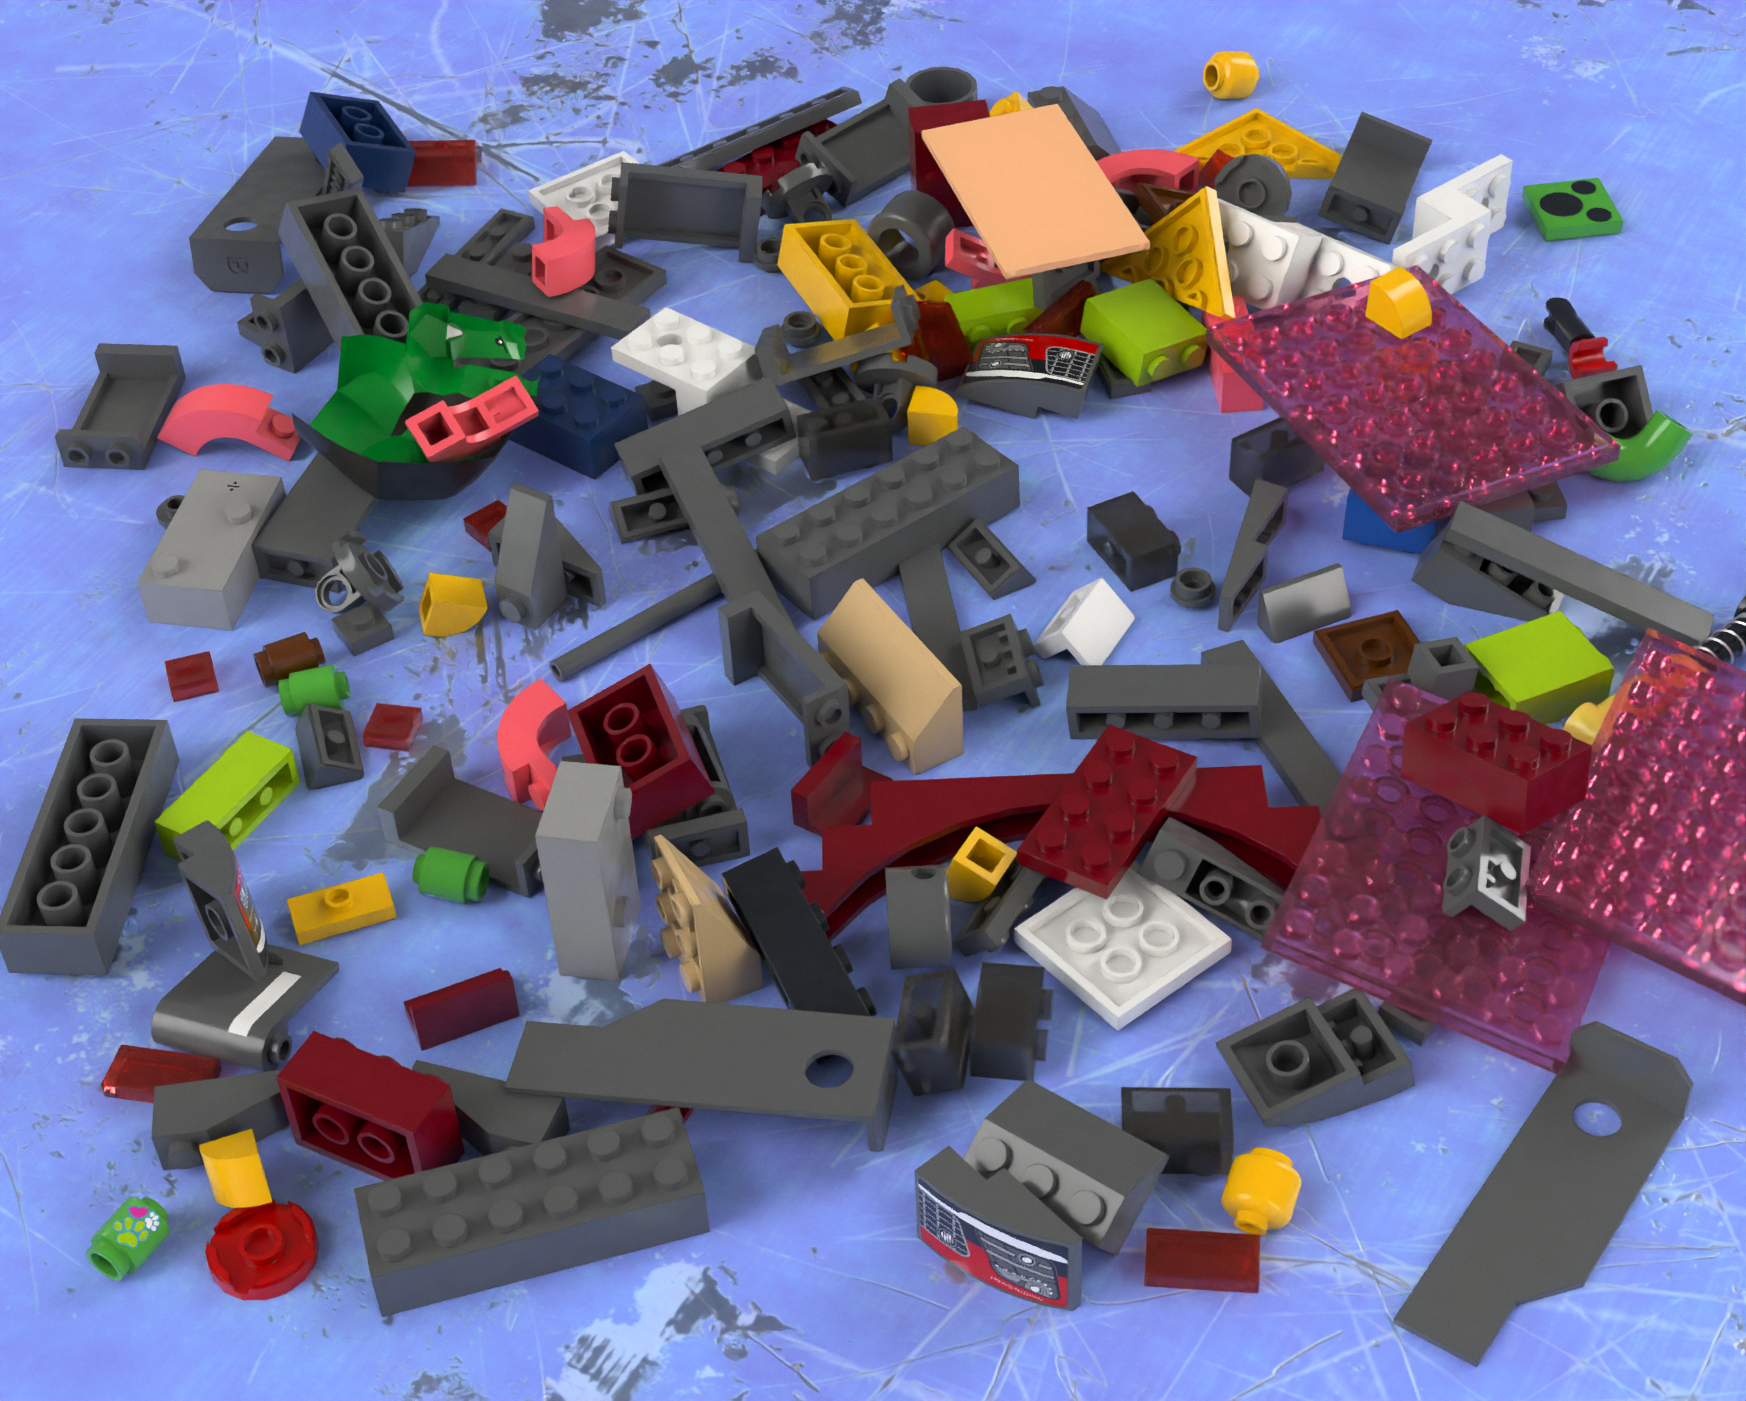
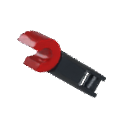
M1556 297L1546 301L1545 308L1549 316L1544 319L1543 326L1555 337L1568 354V367L1572 379L1617 370L1618 365L1614 361L1607 362L1603 354V348L1608 346V339L1606 337L1595 338L1589 328L1578 317L1567 299Z

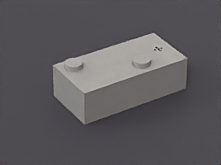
M199 470L137 581L148 622L233 631L260 578L252 544L286 498L282 477Z
M560 761L535 835L560 976L619 981L640 912L641 901L629 825L632 793L630 788H624L621 766Z

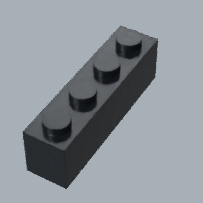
M778 847L722 873L726 895L758 950L760 958L787 1009L872 1017L877 1015L876 1008L867 990L864 987L856 990L848 976L849 973L853 972V968L841 944L832 947L825 931L830 928L817 901L809 904L802 892V889L806 888V883L794 860L786 863ZM825 1055L817 1058L815 1061L819 1064L835 1055Z

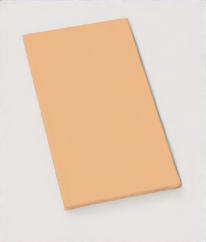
M1058 104L922 131V139L1005 279L1150 249V241Z

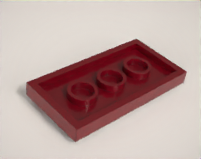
M824 119L754 149L741 158L727 163L724 167L718 169L717 172L762 176V196L767 190L773 195L775 191L781 188L777 180L794 169L801 167L799 161L795 158L801 135L810 131L815 137H818L837 126V124ZM762 206L760 216L766 214Z
M1109 724L1017 849V864L1108 899L1197 770V757Z

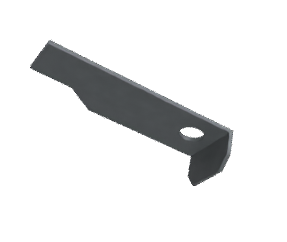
M275 136L189 237L194 273L211 291L271 294L283 278L284 269L280 247L282 240L278 234V229L286 202L319 196L323 191L325 169L318 163L319 160L304 138ZM249 222L257 224L256 227L244 231L226 229V227L236 223Z
M662 999L604 1027L526 1021L504 1088L507 1093L866 1123L869 1150L881 1152L884 1150L898 1084L899 1048L895 1018ZM825 1055L842 1056L848 1059L854 1067L851 1077L845 1083L832 1088H823L812 1084L806 1077L807 1068L814 1060Z
M1598 1021L1574 1028L1570 1035L1565 1063L1395 1316L1393 1324L1477 1367L1515 1306L1582 1288L1685 1118L1694 1083L1680 1060ZM1585 1103H1601L1612 1108L1618 1114L1621 1120V1127L1617 1132L1609 1136H1593L1582 1131L1575 1124L1573 1112L1577 1107Z

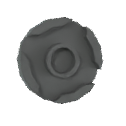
M1259 154L1235 157L1222 167L1214 182L1217 198L1256 215L1284 216L1289 209L1292 196L1290 178L1282 165L1271 157Z
M814 162L794 169L777 180L781 188L775 191L773 195L767 190L762 196L761 206L770 219L776 220L790 216L794 223H805L804 215L809 211H817L824 216L825 221H832L831 209L822 195L830 188L833 182V175L824 162H821L818 169Z
M882 353L859 360L854 375L856 386L867 393L873 394L872 406L880 420V423L876 425L891 433H898L908 426L907 410L915 386L937 389V368L930 362L918 357L908 355L907 363L891 361L892 353ZM897 403L896 413L892 419L887 421L888 411L893 404Z
M354 529L347 530L334 540L332 548L339 565L318 581L315 589L316 601L323 610L335 614L346 613L355 607H359L366 601L383 612L391 611L404 601V596L398 593L403 589L402 582L385 555L380 550L372 554L362 545L368 538ZM341 581L346 585L347 597L341 605L334 606L330 601L329 591L334 583Z

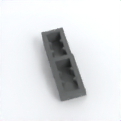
M1257 478L1255 480L1220 593L1219 630L1230 631L1266 579L1268 547L1286 523L1288 488Z

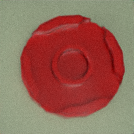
M272 1199L273 1202L259 1206L235 1208L219 1220L213 1228L215 1234L211 1238L210 1244L207 1241L205 1254L212 1279L224 1293L241 1300H268L288 1293L307 1278L316 1265L320 1245L313 1220L300 1205L289 1201V1206L286 1204H276L275 1199Z

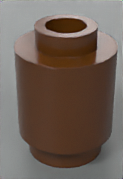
M306 632L263 645V651L253 654L259 676L265 688L276 685L279 689V680L289 678V673L317 668L319 665L326 663L318 638L309 639Z

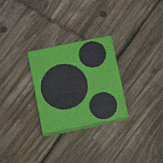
M1599 178L1526 185L1523 187L1522 199L1545 241L1618 234L1622 232L1623 219Z

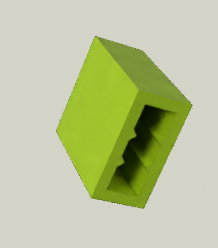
M1152 278L1087 298L1080 332L1088 340L1104 344L1102 354L1127 378L1133 380L1137 387L1203 365L1210 331Z
M1561 611L1464 644L1466 650L1479 666L1471 692L1484 694L1490 701L1508 709L1522 711L1528 714L1531 719L1544 725L1570 716L1580 705L1586 702H1592L1597 706L1609 698L1614 667L1610 660L1590 643L1582 630L1574 626Z

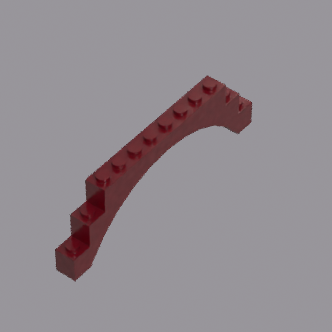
M1262 765L1197 768L1195 774L1148 840L1154 842L1159 830L1167 819L1171 817L1216 841L1296 899L1331 928L1382 926L1386 888L1378 848L1327 849L1319 805L1269 807ZM1073 773L870 782L872 824L822 826V870L801 871L806 883V888L802 889V892L809 904L817 901L823 910L830 928L825 931L830 943L869 905L886 895L885 868L941 865L950 861L976 826L1004 844L1025 840Z

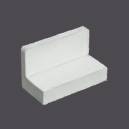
M1100 578L1071 593L1033 646L1043 660L1068 649L1081 666L1102 665L1133 623L1135 617L1106 581Z

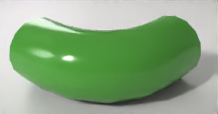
M1656 410L1646 426L1637 435L1629 439H1618L1596 426L1590 427L1576 442L1571 453V462L1589 474L1612 482L1640 481L1662 471L1683 450L1693 436V432L1663 412Z

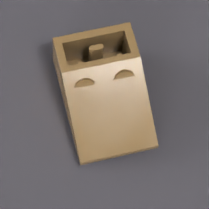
M662 835L655 836L654 843L657 859L651 860L650 865L654 879L661 890V894L655 896L656 906L661 919L666 924V928L660 930V937L669 958L677 957L681 963L679 965L680 974L688 992L693 993L697 991L702 1002L725 1003L763 988L760 954L720 886Z

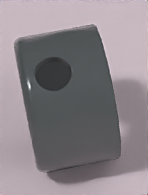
M927 68L914 73L905 82L928 106L977 101L976 79L970 73L958 68Z
M904 191L896 195L884 207L882 212L873 218L868 226L867 234L905 280L918 281L928 276L934 267L945 258V238L955 228V225L948 211L935 198L920 191ZM899 230L910 236L917 245V248L907 242Z
M943 865L885 868L891 970L949 966L952 962V937L946 867Z

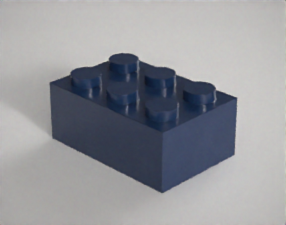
M310 92L299 132L326 170L329 149L341 142L364 176L362 188H368L381 194H389L390 191L405 193L417 152L381 103L377 100Z
M549 354L521 375L522 378L530 382L536 381L540 377L537 396L534 402L539 410V414L532 420L517 427L509 440L596 480L620 460L614 443L648 429L645 397Z

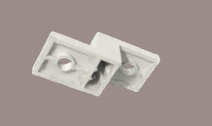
M1502 154L1416 199L1412 240L1393 249L1392 264L1404 268L1420 282L1428 296L1430 305L1477 282L1484 276L1488 239L1491 233L1504 227L1506 220V207L1511 185L1510 178L1513 160Z
M1217 198L1222 233L1229 241V251L1226 254L1232 296H1243L1246 303L1271 314L1295 313L1360 343L1371 342L1377 323L1365 316L1370 282L1399 266L1299 223L1272 222ZM1345 279H1349L1354 288L1353 295L1348 301H1344L1339 293L1340 284Z
M667 307L663 308L611 347L614 362L676 391L678 416L763 380L762 370L754 346ZM783 398L789 408L797 438L750 457L745 461L777 475L829 432L827 418Z

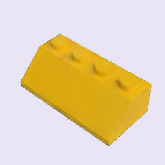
M856 219L784 224L777 266L834 340L863 332L876 322L880 326L895 322L891 303L897 286L904 285L907 296L914 295L919 309L921 308L922 300Z

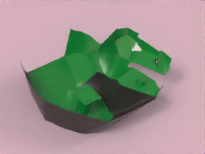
M425 302L410 310L406 344L373 335L342 336L337 390L310 425L292 413L296 432L350 481L377 499L418 501L446 499L455 496L475 482L491 465L515 429L501 436L499 443L459 461L430 463L407 428L405 421L444 400L447 407L467 402L517 375L529 396L535 402L540 377L536 381L530 382L514 372L469 364L456 368L453 364L458 358H507L523 360L526 350L524 339L525 327L506 320L496 322L450 312L449 306Z

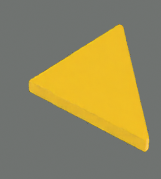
M1258 108L1174 150V152L1199 159V176H1217L1222 167L1235 157L1259 154L1271 157L1282 165L1289 178L1333 179L1342 158L1341 154Z
M1208 186L1202 188L1144 231V234L1150 241V249L1110 257L1099 265L1100 271L1132 284L1152 278L1176 301L1228 321L1235 319L1217 193Z

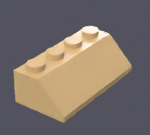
M863 578L855 581L817 632L818 654L848 684L849 706H855L862 714L868 729L874 734L878 733L887 743L894 759L898 762L903 761L915 776L964 754L962 685Z

